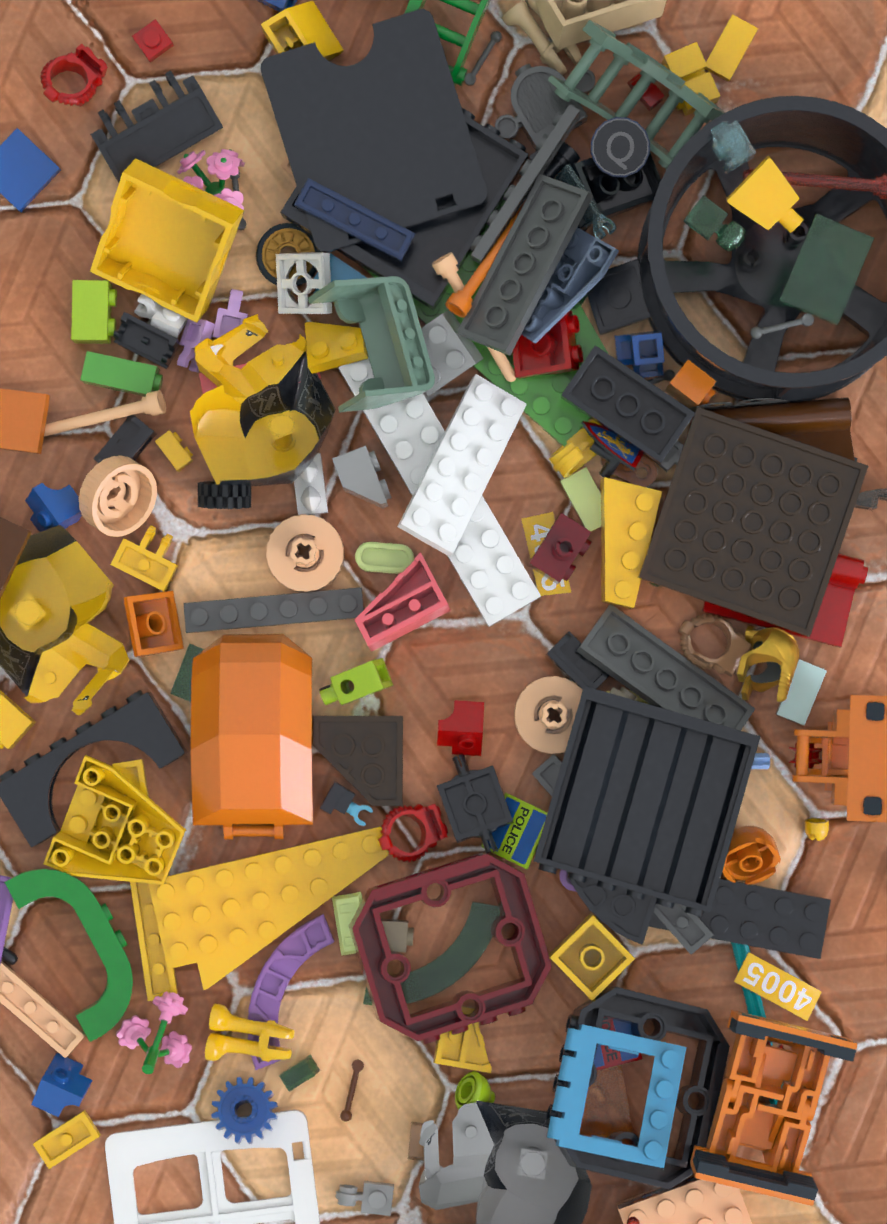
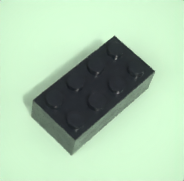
M596 345L561 395L562 399L659 465L695 415V412Z

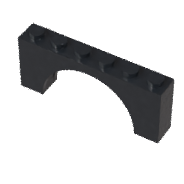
M141 690L126 698L128 704L119 710L116 706L111 707L100 714L102 717L101 721L94 725L90 721L75 730L77 734L75 737L68 741L65 737L59 739L49 746L52 750L42 757L40 753H37L24 761L26 767L16 772L13 768L0 776V797L31 848L60 832L53 811L54 784L63 765L81 748L105 740L128 743L145 752L159 769L164 768L188 753L151 692L143 694Z

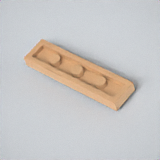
M1 960L0 1002L66 1058L86 1034Z

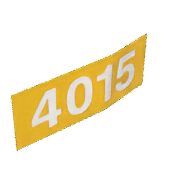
M553 512L521 519L530 559H532L555 522ZM533 569L537 590L541 596L571 593L569 579L567 582L562 579L559 584H556Z

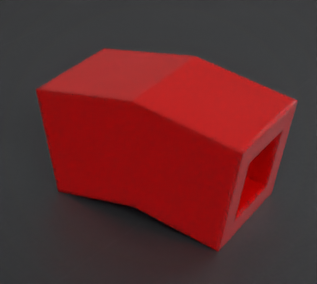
M640 72L627 82L631 89L641 78ZM651 83L640 98V101L648 111H651L664 100L665 95L654 83Z

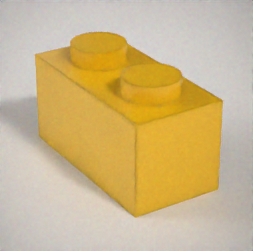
M169 430L155 440V442L174 468L180 472L193 462L191 459L193 454L187 446L185 448L182 447L180 436L176 432L172 433Z

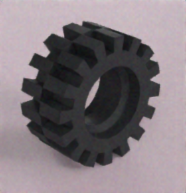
M215 481L199 482L198 507L208 509L251 508V486L217 485Z

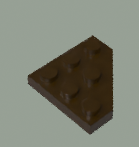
M313 716V746L372 806H403V716Z

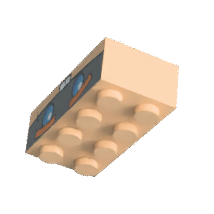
M694 1175L689 1176L671 1189L659 1187L616 1203L623 1224H752L739 1188L697 1179Z

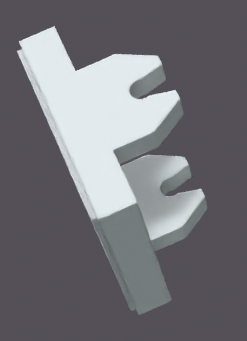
M330 253L276 254L278 314L332 313V302L308 304V294L312 288H319L320 290L331 283ZM306 261L316 267L319 272V279H312L307 273ZM296 264L297 273L289 279V273ZM300 275L305 277L307 281V288L304 292L299 291L296 285L297 278ZM289 288L298 295V303L293 299Z

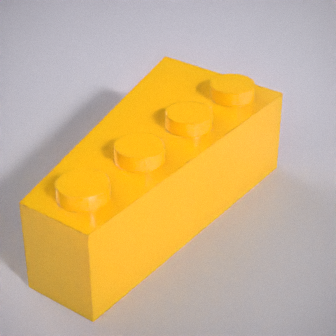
M603 477L600 479L601 602L632 609L635 607L641 582L638 576L650 544L662 491Z

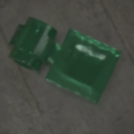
M704 195L684 219V223L706 240H709L716 233L718 235L716 239L717 244L728 252H731L733 248L737 249L745 239L743 236L746 233L745 229L734 221H731L729 224H723L728 213Z

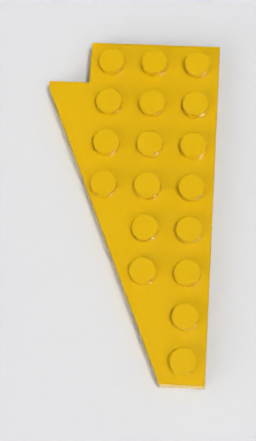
M381 826L167 876L164 885L148 883L167 969L197 963L203 990L210 988L389 856L388 850L382 851L378 841L382 836L380 834Z

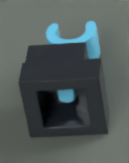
M334 781L320 806V809L329 814L332 813L333 809L343 814L347 812L361 826H365L366 823L359 819L358 813L361 810L373 812V809L368 805H358L352 802L355 793Z

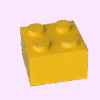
M592 913L549 953V957L591 1001L635 960L634 956Z

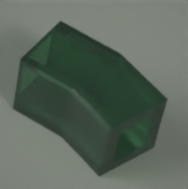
M309 1055L280 1073L279 1077L290 1092L314 1077L320 1069L312 1056Z

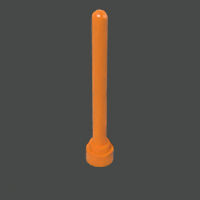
M525 201L464 288L456 293H452L446 301V307L456 316L464 318L472 308L471 303L473 299L471 297L485 279Z

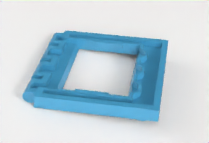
M579 1024L578 1030L568 1028L564 1049L574 1051L573 1057L562 1056L558 1080L567 1081L568 1086H556L552 1110L562 1112L561 1118L550 1117L547 1138L556 1139V1146L664 1168L687 1047ZM597 1044L608 1046V1049L639 1055L641 1053L655 1056L638 1147L591 1135V1137L579 1135Z

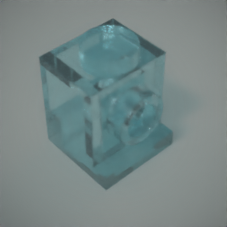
M737 120L731 124L724 121L710 130L713 134L712 140L714 142L711 144L712 149L720 161L724 159L726 162L723 168L725 174L750 161L756 154L755 149Z

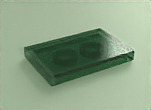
M816 214L779 302L812 314L837 326L874 237Z

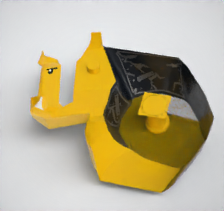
M258 314L243 319L241 325L214 341L206 338L195 346V360L199 371L212 381L217 388L204 393L196 400L194 407L190 410L194 438L217 485L267 486L292 484L310 465L319 452L336 410L318 374H312L308 368L306 339L301 334L296 342L286 345H275L249 361L242 369L233 366L234 359L268 333L263 322L258 319Z
M61 525L30 535L0 599V666L26 695L23 698L30 703L46 702L49 699L59 697L86 664L96 666L97 674L73 701L72 711L76 715H82L92 705L91 699L108 680L117 677L123 672L129 662V657L123 643L89 624L91 620L105 610L111 599L114 585L81 545Z

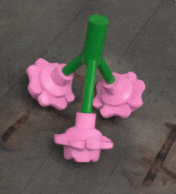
M166 991L161 997L155 996L153 1004L158 1006V1009L161 1011L159 1018L161 1023L151 1047L145 1042L146 1037L151 1033L147 1019H140L137 1015H134L131 1019L123 1020L121 1028L116 1032V1036L119 1038V1045L127 1046L130 1049L140 1046L146 1053L142 1066V1071L145 1074L153 1073L157 1058L164 1056V1062L172 1064L176 1068L182 1067L183 1063L186 1064L190 1060L189 1053L192 1050V1045L187 1042L188 1037L186 1035H179L176 1031H172L169 1036H163L167 1024L171 1023L172 1017L179 1014L185 1015L188 1011V1008L183 1005L184 998L174 992L169 993ZM162 1039V1047L159 1051L158 1048Z

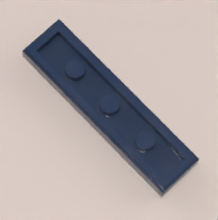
M310 178L305 182L294 203L295 207L399 261H402L415 237V233Z

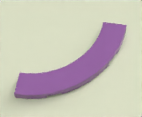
M324 914L297 928L273 951L263 966L254 986L248 1011L249 1020L262 1022L274 1020L278 1024L281 1000L292 976L314 953L335 942ZM248 1034V1040L259 1041V1036ZM270 1037L269 1045L280 1046L279 1038ZM251 1055L255 1070L281 1061L271 1060L267 1062L262 1061L260 1057Z

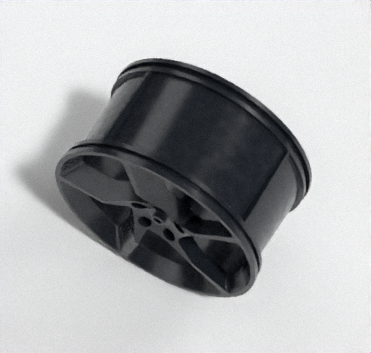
M778 96L750 102L720 115L694 134L679 150L661 179L653 203L648 211L640 236L637 259H639L643 297L650 314V319H648L653 331L662 332L663 348L681 368L687 360H690L717 381L712 389L737 400L772 398L800 402L825 397L846 387L887 356V302L880 301L846 279L832 254L820 238V234L833 228L872 200L878 202L887 219V128L866 114L835 101L806 96ZM767 147L802 149L827 157L848 171V176L817 202L793 209L804 220L791 233L778 221L767 230L730 205L732 210V258L728 264L699 261H666L663 258V239L676 205L687 189L709 169H714L717 172L726 197L751 173L746 154L753 149ZM716 291L760 305L764 308L756 324V327L760 328L795 320L816 293L834 312L869 338L856 352L832 368L805 373L775 372L784 334L788 328L762 334L759 339L751 337L743 362L718 349L698 332L682 311L673 293ZM753 400V401H747V402H750V403H751V402H759V401H763V400Z

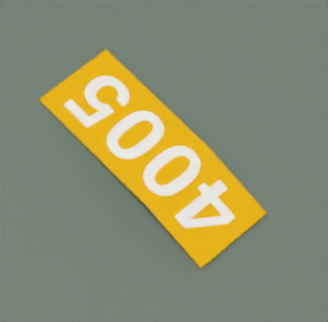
M749 952L734 980L735 983L808 1021L821 994V991Z

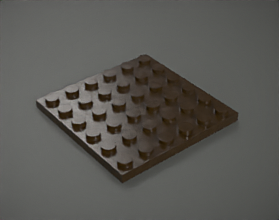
M697 407L638 578L810 637L868 465Z

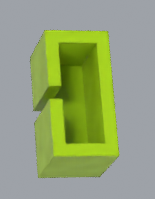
M73 280L71 340L74 343L111 344V336L116 331V319L111 318V308L116 307L117 291L112 289L109 281Z

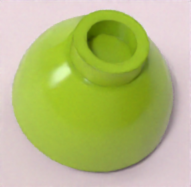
M477 1071L469 1072L458 1083L455 1092V1103L458 1110L463 1105L476 1103V1101L494 1103L495 1093L491 1091L488 1080Z

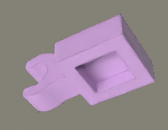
M231 289L227 309L218 308L212 334L213 338H219L242 324L243 319L247 318L248 314L239 312L243 291Z
M190 319L187 320L179 343L184 348L178 357V366L187 368L191 360L189 370L199 372L195 360V346L206 338L212 339L214 323L200 319L198 322Z

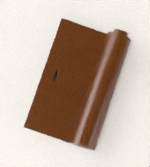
M848 397L708 410L855 461L850 432L852 422L851 405Z

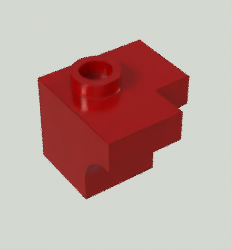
M455 700L454 711L451 716L438 720L437 746L452 747L453 755L481 756L484 702Z

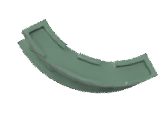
M591 20L582 29L591 37L589 41L591 45L564 82L552 75L548 79L556 87L554 92L560 98L567 102L573 99L607 120L615 117H628L651 83L655 84L656 81H659L669 88L668 94L670 96L645 129L650 140V151L660 158L658 163L666 170L679 150L700 130L704 123H708L710 120H714L725 113L702 93L699 92L697 94L684 85L686 81L631 43L624 44L617 40L615 33ZM608 49L614 52V59L589 95L575 88L600 51L604 52ZM630 62L642 70L640 72L642 76L615 113L598 101L621 68ZM685 100L696 109L693 112L695 116L668 152L653 139L679 102L683 103Z

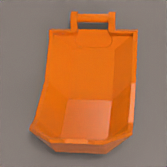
M224 634L193 658L191 679L193 825H223L224 840H233L234 837H275V839H284V825H313L312 657L284 634ZM234 824H274V825H234Z

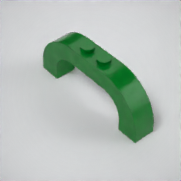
M55 869L29 870L8 879L4 883L18 909L42 897H56L69 903L77 913L106 968L107 983L101 997L90 1006L75 1013V1016L89 1042L101 1037L111 1030L124 1015L129 1005L133 988L132 969L123 950V947L128 944L120 929L115 932L113 931L109 921L114 918L106 903L100 905L94 894L82 881L70 874Z

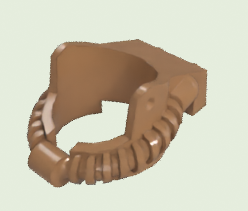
M708 613V615H698L696 618H692L690 622L685 620L679 632L682 633V636H680V640H682L680 642V645H682L681 650L684 651V656H687V660H690L693 665L696 664V667H702V669L707 668L711 670L713 668L718 673H725L730 677L733 674L737 675L741 657L751 651L749 649L751 644L745 641V635L735 632L736 628H733V624L729 623L728 619H723L722 616L719 617L718 615ZM702 624H713L719 627L725 637L727 636L725 653L717 659H710L695 652L691 645L690 636L694 628Z

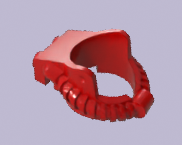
M80 44L76 48L75 53L71 52L67 55L56 57L54 60L51 59L42 68L40 79L42 87L45 89L43 95L52 103L59 101L60 104L64 103V105L70 104V106L76 105L81 107L93 98L97 87L103 84L102 78L106 75L107 64L104 60L98 59L89 47ZM71 71L83 77L86 87L75 94L59 93L52 87L51 80L61 72Z
M417 804L413 808L412 806L407 807L403 805L402 807L393 808V811L390 810L389 814H386L385 819L382 821L383 825L381 824L382 830H380V834L382 836L378 841L382 851L388 850V854L392 855L394 859L397 858L398 861L402 860V862L407 861L411 863V861L415 862L416 859L420 860L421 857H424L425 853L429 851L428 848H435L438 840L447 838L448 828L445 823H442L440 818L441 810L435 804L426 807L422 804ZM400 816L412 818L417 822L421 830L420 843L411 852H404L393 846L389 836L394 821Z

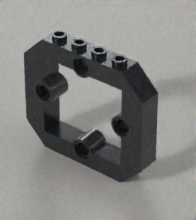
M609 987L602 991L593 1001L585 1002L574 1010L573 1015H569L566 1023V1032L568 1028L578 1030L579 1024L601 1028L603 1018L605 1017L630 1023L633 1036L660 1041L665 1037L666 1033L699 1040L690 1085L683 1086L678 1091L676 1107L683 1113L675 1156L674 1158L666 1157L664 1168L564 1147H559V1149L572 1167L671 1189L693 1174L690 1160L694 1146L706 1148L720 1096L730 1045L708 1009L619 987ZM647 1019L654 1023V1031L651 1035H647L643 1029ZM565 1044L561 1047L559 1062L562 1061L563 1055L570 1057L574 1055V1051L564 1049ZM594 1060L588 1087L595 1082L597 1077ZM559 1074L554 1078L553 1092L556 1091V1086H568L567 1081L558 1080ZM693 1092L697 1094L699 1099L698 1105L694 1109L688 1104L689 1095ZM552 1104L549 1105L546 1114V1122L548 1123L551 1116L558 1118L562 1116V1112L552 1110ZM616 1131L608 1136V1139L618 1141L625 1138L629 1145L638 1147L639 1138L631 1132Z

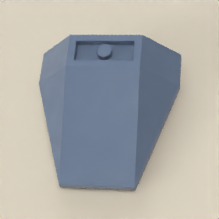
M577 227L521 335L537 343L604 277L619 250Z

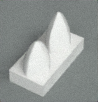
M318 453L310 465L294 481L298 515L328 513L321 453Z

